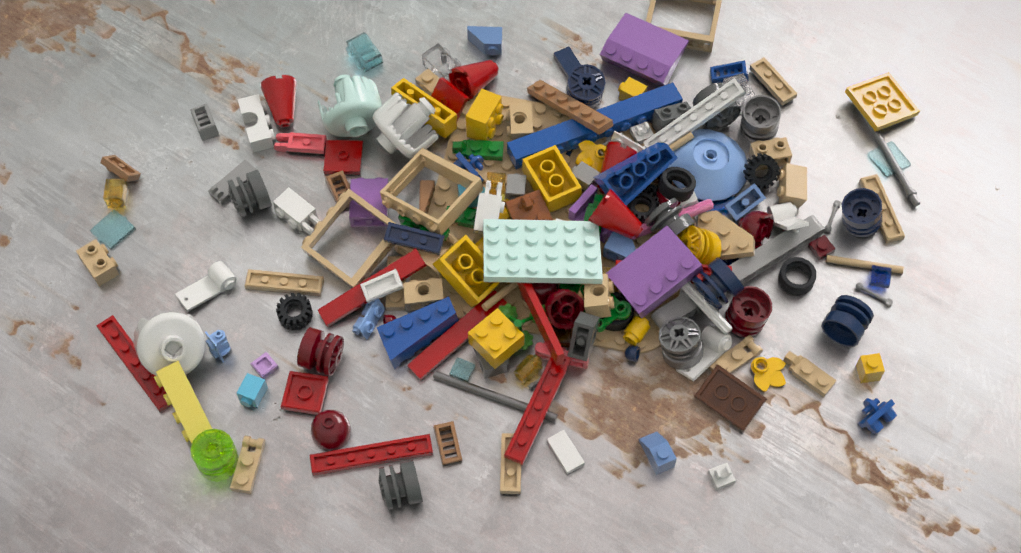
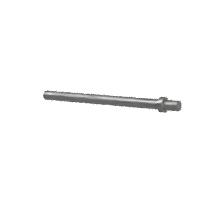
M864 118L906 191L907 199L911 200L914 207L919 206L921 202L917 197V191L911 187L880 131L875 132Z
M435 371L433 375L434 379L524 411L528 403ZM548 411L545 418L555 422L558 414Z

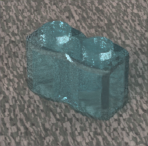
M365 32L346 41V52L349 57L353 56L358 69L367 72L383 63L381 53Z

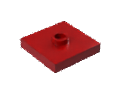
M444 77L439 78L431 97L457 114V121L469 99L468 96Z
M326 140L324 174H334L343 170L345 175H361L363 141Z
M289 371L280 406L281 410L318 415L322 411L329 377Z

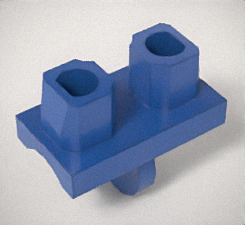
M458 152L455 155L458 159L453 164L464 170L467 168L470 173L480 177L483 182L484 179L475 170L478 168L481 171L484 168L482 165L483 157L471 154L469 156L471 161L468 162Z
M866 398L863 401L865 408L862 412L865 415L868 412L870 413L858 424L861 428L867 427L873 434L878 433L884 428L878 420L881 416L886 423L897 417L896 412L892 408L895 405L894 401L890 399L888 402L883 401L880 403L878 398L874 400Z

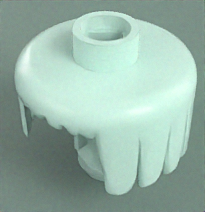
M340 75L334 80L333 86L335 87V97L337 100L334 109L329 107L328 111L324 105L321 106L319 100L317 102L326 131L338 137H360L375 128L377 125L373 121V114L382 106L377 86L373 80L367 79L364 76L360 78L359 76L351 77L350 75Z

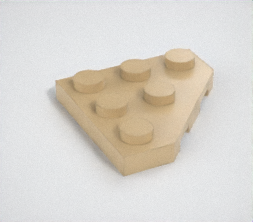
M717 210L698 214V227L713 231L721 240L722 250L719 257L721 260L755 256V240L747 231Z

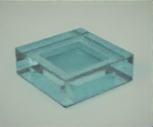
M457 357L449 375L468 382L475 369V364Z

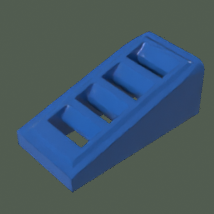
M745 60L710 67L712 83H728L733 78L738 83L749 81Z

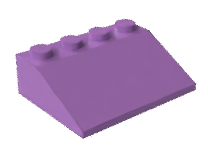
M625 13L607 38L600 56L605 62L658 86H664L668 84L689 40Z
M666 226L606 274H608L609 279L613 281V284L637 314L643 318L691 281L700 271H703V267L686 245Z

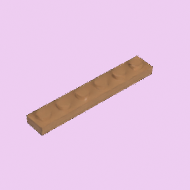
M542 80L536 81L527 87L528 94L599 135L613 126L612 119Z

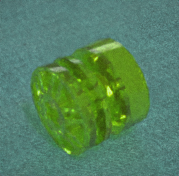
M205 430L198 434L191 446V457L201 475L207 480L223 481L234 474L239 453L230 435L223 430Z

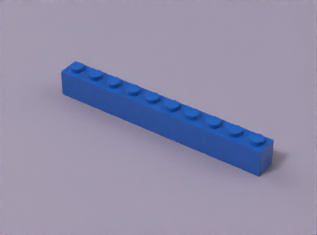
M672 82L596 110L613 120V126L600 135L577 121L570 119L507 142V154L515 169L522 168V159L554 145L557 146L562 154L565 151L579 148L578 144L583 141L589 140L594 143L598 139L612 136L614 131H626L630 127L653 120L655 109L682 103L683 98Z

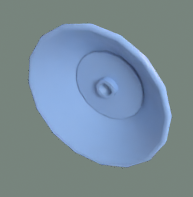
M698 129L691 132L694 138L674 151L678 158L669 167L684 168L695 177L696 187L694 192L699 200L711 199L712 201H720L737 194L747 181L743 170H746L744 165H748L744 151L735 140L722 132L709 129ZM672 180L677 188L682 189L685 187L679 181Z

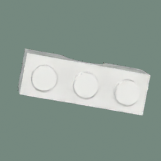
M259 94L237 99L244 124L256 123L254 126L246 128L252 152L274 147L272 140L275 139L273 129L268 127V125H271L268 114H264V111H267L265 101L260 100Z

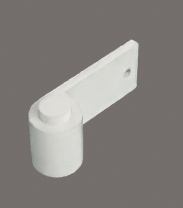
M791 202L767 207V213L773 215L770 219L774 220V226L787 231L792 230L795 233L799 232L798 228L809 226V222L796 218L797 208Z
M218 261L209 267L208 276L175 293V296L188 312L220 293L231 290L235 286L237 279L223 261Z
M712 325L707 326L701 334L704 350L700 362L694 367L686 370L676 369V371L695 381L731 347L732 338L729 334L725 335L720 329Z

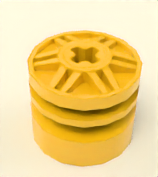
M690 225L677 235L701 264L709 265L721 255V240L713 231Z

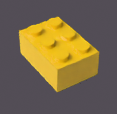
M556 145L522 159L524 175H526L534 191L540 190L549 212L569 205L581 197L582 187Z
M467 235L458 239L432 264L470 307L478 304L500 283L484 282L483 253Z

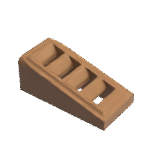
M343 170L325 177V182L337 204L338 195L350 189V185ZM341 180L342 182L337 185H333V183ZM344 186V189L336 192L335 189Z
M434 180L420 181L419 210L428 214L435 191Z
M454 421L434 425L433 429L442 465L462 461ZM450 430L451 432L449 434L440 435V432ZM452 437L453 441L442 443L441 439ZM454 445L455 447L454 449L443 450V447ZM456 452L457 456L445 459L446 454Z

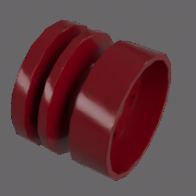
M744 287V290L732 298L725 312V320L732 326L731 331L740 337H747L749 335L753 337L759 334L772 312L773 303L770 296L758 287Z
M309 327L298 349L297 365L309 370H313L316 366L317 372H324L325 375L332 376L342 358L344 338L339 335L334 336L332 333L327 334L325 337L324 331Z

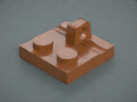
M540 190L505 202V208L511 220H553Z

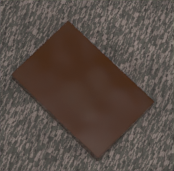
M718 364L694 395L696 399L743 432L767 401V398Z

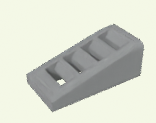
M207 103L190 109L203 141L219 135Z

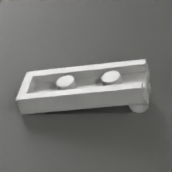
M244 160L217 184L212 186L208 192L223 205L230 199L227 181L232 179L235 187L239 186L236 179L239 176L243 183H247L246 173L257 169Z

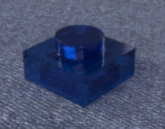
M872 265L869 285L889 288L892 268Z

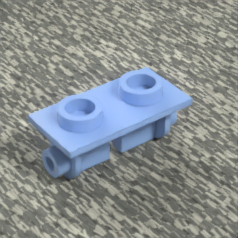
M379 299L366 303L361 313L365 317H359L353 325L352 332L359 335L361 333L368 340L386 309Z
M217 330L209 335L206 331L207 340L205 342L210 348V353L215 359L219 358L223 363V356L229 353L231 349L225 332Z

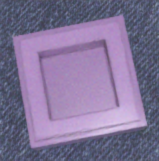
M267 352L250 363L262 379H265L279 368Z

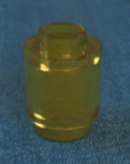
M529 354L515 367L516 370L513 373L519 381L525 383L530 381L543 368V362L537 355Z

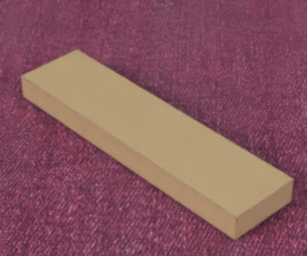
M878 174L860 178L859 183L861 187L873 190L882 201V224L880 231L885 242L890 243L903 240L905 234Z
M248 269L245 289L281 293L294 292V294L301 293V295L321 296L324 277Z

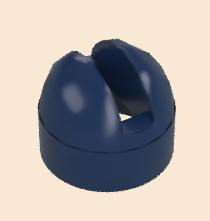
M629 346L624 352L626 359L637 362L640 356V347Z

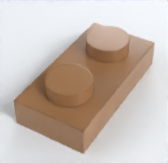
M116 155L102 157L100 163L108 171L119 176L120 180L124 182L139 180L141 173Z

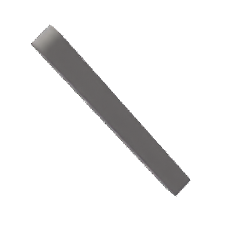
M811 215L804 219V221L809 222V226L798 228L799 232L797 233L792 230H786L755 249V256L740 258L729 266H732V272L740 282L745 284L820 237L826 231V228L814 215ZM685 292L656 310L651 318L661 329L662 325L669 319L675 317L690 318L701 311V309Z

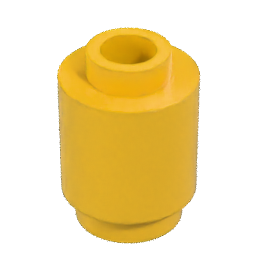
M634 316L624 331L623 339L627 343L636 346L650 329L649 321L645 317Z

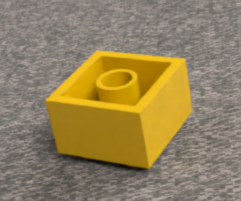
M485 89L480 90L466 114L467 137L486 141L494 137L495 128L502 123L504 117L502 115V96Z
M497 308L468 332V343L496 369L524 346V334Z

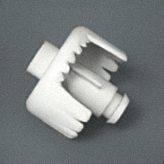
M395 93L373 114V121L382 132L376 139L390 154H393L398 149L407 158L412 159L421 148L427 150L438 139L436 131H431L432 126L429 124L424 126L430 119L429 115H434L436 109L425 97L420 98L418 104L414 103L411 105L406 103V99H401V94Z
M168 312L156 315L150 320L141 318L134 331L135 340L133 344L136 354L142 365L156 376V371L176 361H179L186 375L194 370L203 358L205 336L196 319L190 314Z

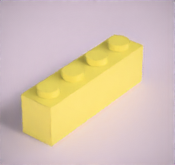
M179 361L156 371L157 376L154 378L159 388L164 387L166 394L163 396L168 406L173 405L176 412L172 414L177 424L182 423L185 430L181 432L186 442L191 441L193 445L215 434Z

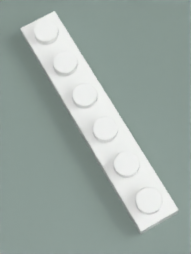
M733 78L643 143L646 148L657 142L671 145L687 133L696 130L746 93L737 80Z

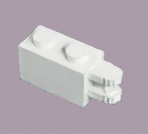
M488 180L486 181L485 193L479 192L473 233L483 234V219H499V213H503L505 202L501 201L502 183L498 182L496 195L489 194L491 181Z
M289 187L273 201L275 214L279 218L286 219L293 229L297 228L299 231H305L311 235L314 229L309 225L312 223L316 226L321 221L317 217L316 209Z

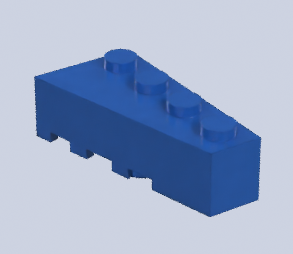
M657 142L593 178L605 194L611 189L627 206L678 157L668 144Z
M446 297L376 328L394 369L400 366L401 362L405 359H410L416 351L422 347L425 348L430 344V341L437 336L440 337L459 320L450 298Z

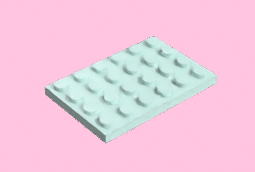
M483 219L484 282L602 284L599 226L590 221Z

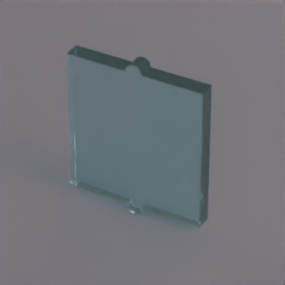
M893 141L888 142L887 145L900 168L903 170L911 166L910 161ZM880 146L868 152L869 158L886 178L895 174Z
M114 209L96 224L90 232L98 238L100 243L105 244L112 250L136 228L127 220L126 216L123 217Z

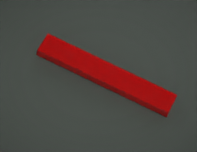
M414 249L360 284L394 269L398 271L400 279L403 281L427 265L417 249ZM360 284L318 309L327 327L368 303Z
M517 282L555 365H562L565 353L532 284Z
M495 290L407 365L420 381L468 340V332L497 308L499 309V306L507 304L502 298L487 311L482 308V304L497 293Z
M112 315L96 325L158 411L162 412L169 406L163 396L166 394L164 387L159 388L154 378L156 375L150 373L142 365L136 354L133 341L116 318Z
M564 355L563 364L556 366L552 356L550 357L509 443L504 458L521 465L524 464L572 358Z
M430 434L310 454L309 456L312 475L316 476L433 455Z

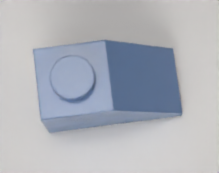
M467 26L468 40L483 54L502 55V27Z
M754 183L726 204L725 208L737 221L766 199V197Z
M612 232L604 246L603 257L616 262V260L625 259L636 248L632 239Z
M654 432L639 439L656 475L675 468L677 458L668 441L662 435Z

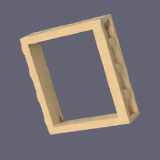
M650 0L646 18L648 23L652 22L656 0ZM688 0L716 5L710 35L664 27L660 28L689 40L686 47L688 49L712 53L722 0Z
M421 148L380 191V195L385 207L392 208L401 216L412 219L418 225H423L432 233L435 232L442 235L476 199L479 192L483 191L480 177ZM424 167L466 188L438 220L396 197Z
M348 189L339 196L337 204L329 208L323 221H319L316 224L314 232L303 240L301 248L307 255L353 288L369 278L394 247V244L384 242L383 239L352 278L312 248L352 200L387 226L388 222H395Z

